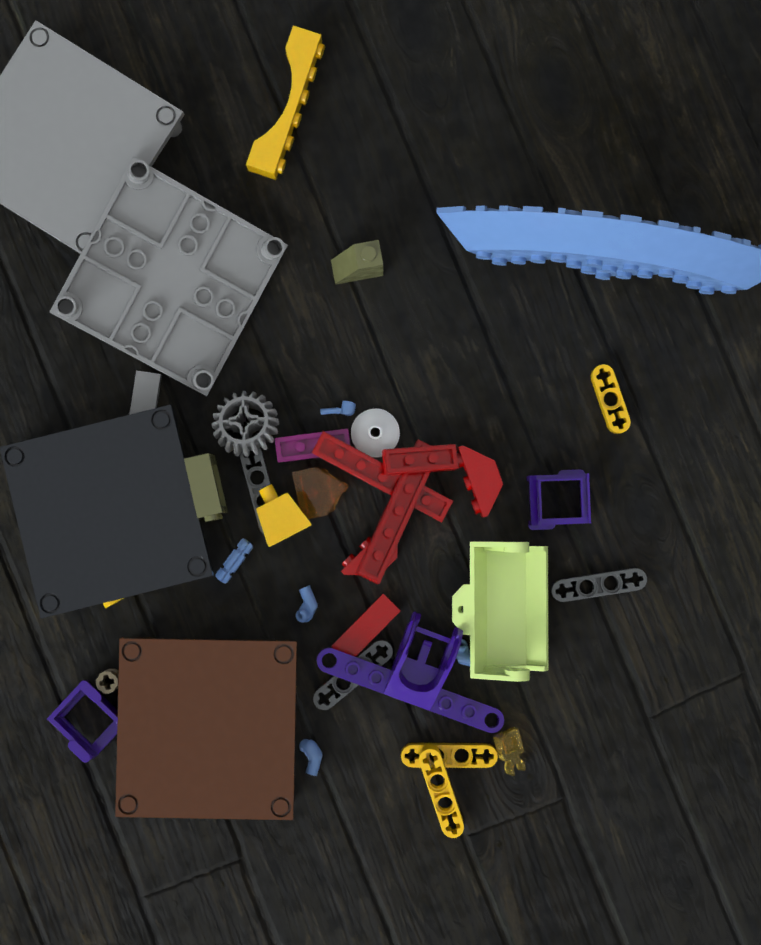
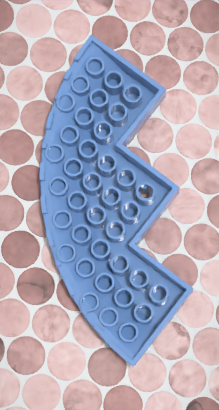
M464 206L437 208L436 212L466 251L476 254L478 259L492 260V264L504 266L507 262L524 265L526 261L544 264L546 260H551L553 262L566 263L568 268H580L581 273L595 274V278L600 280H610L611 276H616L619 279H631V275L649 279L652 278V275L658 274L660 277L673 278L672 281L675 283H685L687 288L699 289V293L708 295L714 294V291L736 294L737 290H747L761 282V245H751L750 240L731 238V235L713 231L710 236L700 233V227L679 226V223L658 220L655 223L642 220V217L623 214L620 215L619 220L618 217L603 215V212L582 210L581 213L575 210H566V208H558V213L543 212V207L523 206V209L512 206H499V210L487 208V206H476L475 211L466 210Z

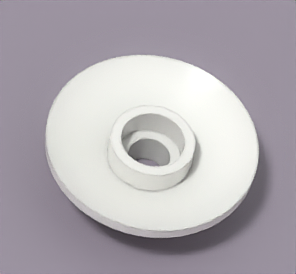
M368 409L360 413L351 427V439L354 446L371 457H382L383 449H394L399 441L400 430L396 419L389 412L382 409ZM373 428L380 430L378 437H373L370 434Z

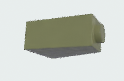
M379 240L353 244L331 259L335 285L383 276V260Z

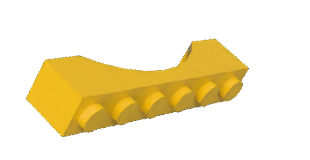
M293 25L285 48L292 72L289 100L276 124L253 142L246 163L248 171L274 180L277 179L278 173H283L286 165V160L283 158L286 150H291L294 137L291 136L294 127L298 128L302 114L299 113L301 105H306L309 97V91L307 90L309 81H314L317 73V68L315 67L317 58L321 59L323 56L325 45L322 44L321 34Z

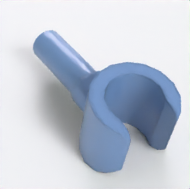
M342 401L341 408L320 409L321 415L341 414L352 416L355 412L356 404L350 401Z

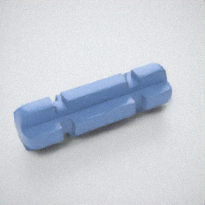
M244 538L237 544V550L234 549L223 564L224 568H220L216 573V578L225 584L231 579V573H235L245 560V554H249L253 549V545Z

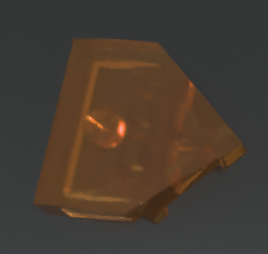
M314 467L292 472L299 508L307 519L326 516L333 512L342 493L349 486L332 476L325 468Z

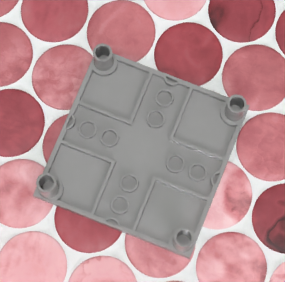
M35 20L0 75V204L81 254L132 157L143 160L152 167L170 137H176L181 133L182 124L180 121L185 114L177 107Z
M132 157L55 300L50 313L207 396L288 245L280 238L271 236L154 169L145 161Z

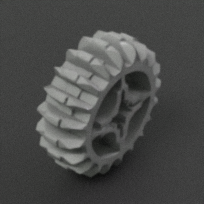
M242 391L241 397L233 393L231 401L224 397L226 405H217L220 413H213V418L216 420L212 423V428L216 430L213 435L216 439H219L218 444L221 447L225 446V450L228 453L234 450L235 456H239L243 451L245 457H248L252 450L255 455H258V448L260 447L267 450L266 442H274V438L271 435L278 434V429L275 426L279 425L278 418H275L278 414L276 409H272V402H266V398L263 395L257 398V394L254 391L249 397L246 391ZM249 408L260 411L264 417L251 415ZM239 411L236 416L231 417L234 413ZM246 417H247L249 423H247L248 425L245 426V431H244L242 425H244L243 423L246 422ZM232 430L233 432L240 433L242 440L231 437L227 434V431ZM260 431L256 436L252 437L253 433Z

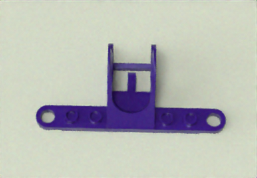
M412 613L391 670L333 648H325L317 656L319 669L338 678L489 733L498 732L504 725V716L500 710L442 689L457 657L463 630L454 627L450 639L417 626L421 617L420 613ZM416 631L447 643L439 668L425 664L432 646L430 641H423L416 660L407 657ZM327 653H332L336 657V664L330 668L322 664V658ZM489 713L496 714L498 719L493 727H488L485 724V717Z

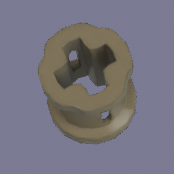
M110 668L100 673L96 679L97 689L105 694L118 689L119 670ZM107 677L114 679V683H106L105 679Z

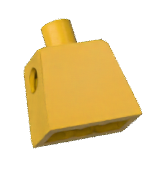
M272 484L259 490L265 504L256 508L269 547L311 526L310 521L288 492L278 497Z

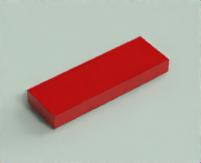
M456 444L382 450L384 476L459 469Z
M383 593L331 647L356 657L401 610Z

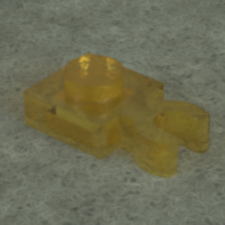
M512 727L493 736L499 760L506 761L504 765L505 772L508 775L514 776L515 764L517 769L524 771L526 769L525 762L519 757V754L524 752L519 729Z

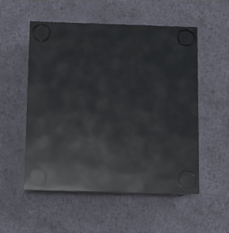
M171 404L0 447L41 619L214 575L213 563L209 557L201 521L196 515L184 462L185 455L177 427L178 420Z

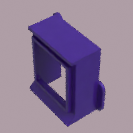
M578 469L561 470L558 475L526 476L527 481H529L530 520H528V527L531 530L553 529L558 524L591 523L589 473L585 474L583 470ZM580 480L581 517L542 519L541 481Z
M84 680L53 711L47 720L69 740L68 748L82 762L86 763L97 757L117 735L118 710L89 683V680ZM85 694L114 720L93 744L65 718Z

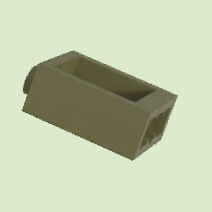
M207 453L185 458L184 462L197 518H204L205 522L223 519L222 514L228 513L216 456Z

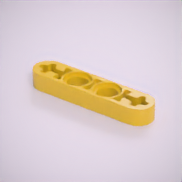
M408 743L401 750L402 762L412 768H421L419 756L415 757L414 761H410L409 757L405 756V754H408L410 749H414L415 753L419 754L420 749L429 744L435 745L443 751V761L446 768H489L495 765L498 759L494 746L487 743ZM458 749L467 750L469 755L466 761L458 762L455 759L454 755ZM471 749H476V754H484V750L488 749L489 753L493 754V757H489L487 762L483 760V757H475L476 762H472L473 754ZM427 753L426 759L429 760L431 768H434V761L430 759V753Z
M425 745L419 751V763L441 829L447 837L457 838L463 833L464 823L441 752L435 745ZM427 753H431L434 756L435 767L432 769L429 760L425 759ZM437 774L442 775L445 779L443 784L438 786L430 781L432 776ZM443 797H448L452 800V804L448 808H442L439 806L438 801ZM452 814L453 821L456 824L455 829L449 826L447 815Z

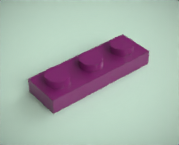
M348 429L325 431L350 445ZM322 432L275 438L278 463L320 458L311 452Z

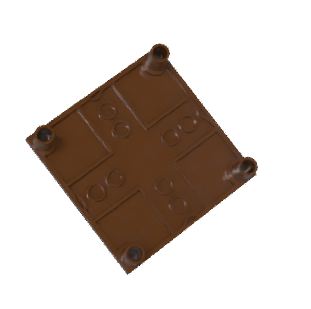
M119 638L115 817L293 820L297 641Z

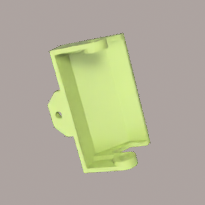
M510 541L470 542V584H463L452 596V622L457 628L463 630V635H470V678L521 682L530 680V671L549 670L548 546H529V542Z

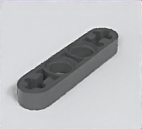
M260 447L258 448L259 454L255 455L254 459L256 464L261 461V467L257 466L248 470L247 465H252L250 458H245L243 451L240 454V459L257 522L261 532L264 534L256 510L259 507L257 499L260 496L259 490L271 485V481ZM259 470L263 472L265 479L261 484L256 485L251 481V474Z
M628 568L564 578L552 583L550 593L555 600L567 602L637 591L645 587L647 576L641 569ZM634 572L637 576H641V580L637 581L636 586L632 582L624 583L625 588H622L623 581L620 574H623L625 579L633 577ZM608 576H614L617 580V586L612 590H608L604 586V580ZM583 580H590L593 584V589L588 594L580 591V583ZM575 581L574 588L577 596H573V591L565 592V597H561L560 594L555 592L556 589H559V584H563L564 587L568 588L573 587L571 582Z
M377 640L357 657L373 663L366 654L370 652L371 656H373L377 652L376 646L384 647L386 645L388 647L386 650L387 656L379 655L375 659L378 662L377 665L382 666L392 657V646L387 640ZM332 676L315 691L313 702L318 709L328 710L356 688L358 684L351 682L347 689H340L336 684L338 677ZM332 684L334 690L340 695L336 697L335 693H333L329 697L330 703H319V693L327 694L331 691L328 685Z

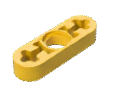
M605 364L599 365L592 370L591 381L608 430L614 434H620L629 429L630 417L613 369ZM599 370H602L603 373H608L609 377L605 381L607 386L612 383L613 388L600 391V388L604 387L602 379L598 380L596 377L600 374ZM611 392L616 395L617 403L614 406L605 404L604 396L606 393ZM620 407L621 411L616 413L619 419H624V423L621 425L622 429H619L618 426H613L612 422L616 418L614 413L609 415L608 411Z

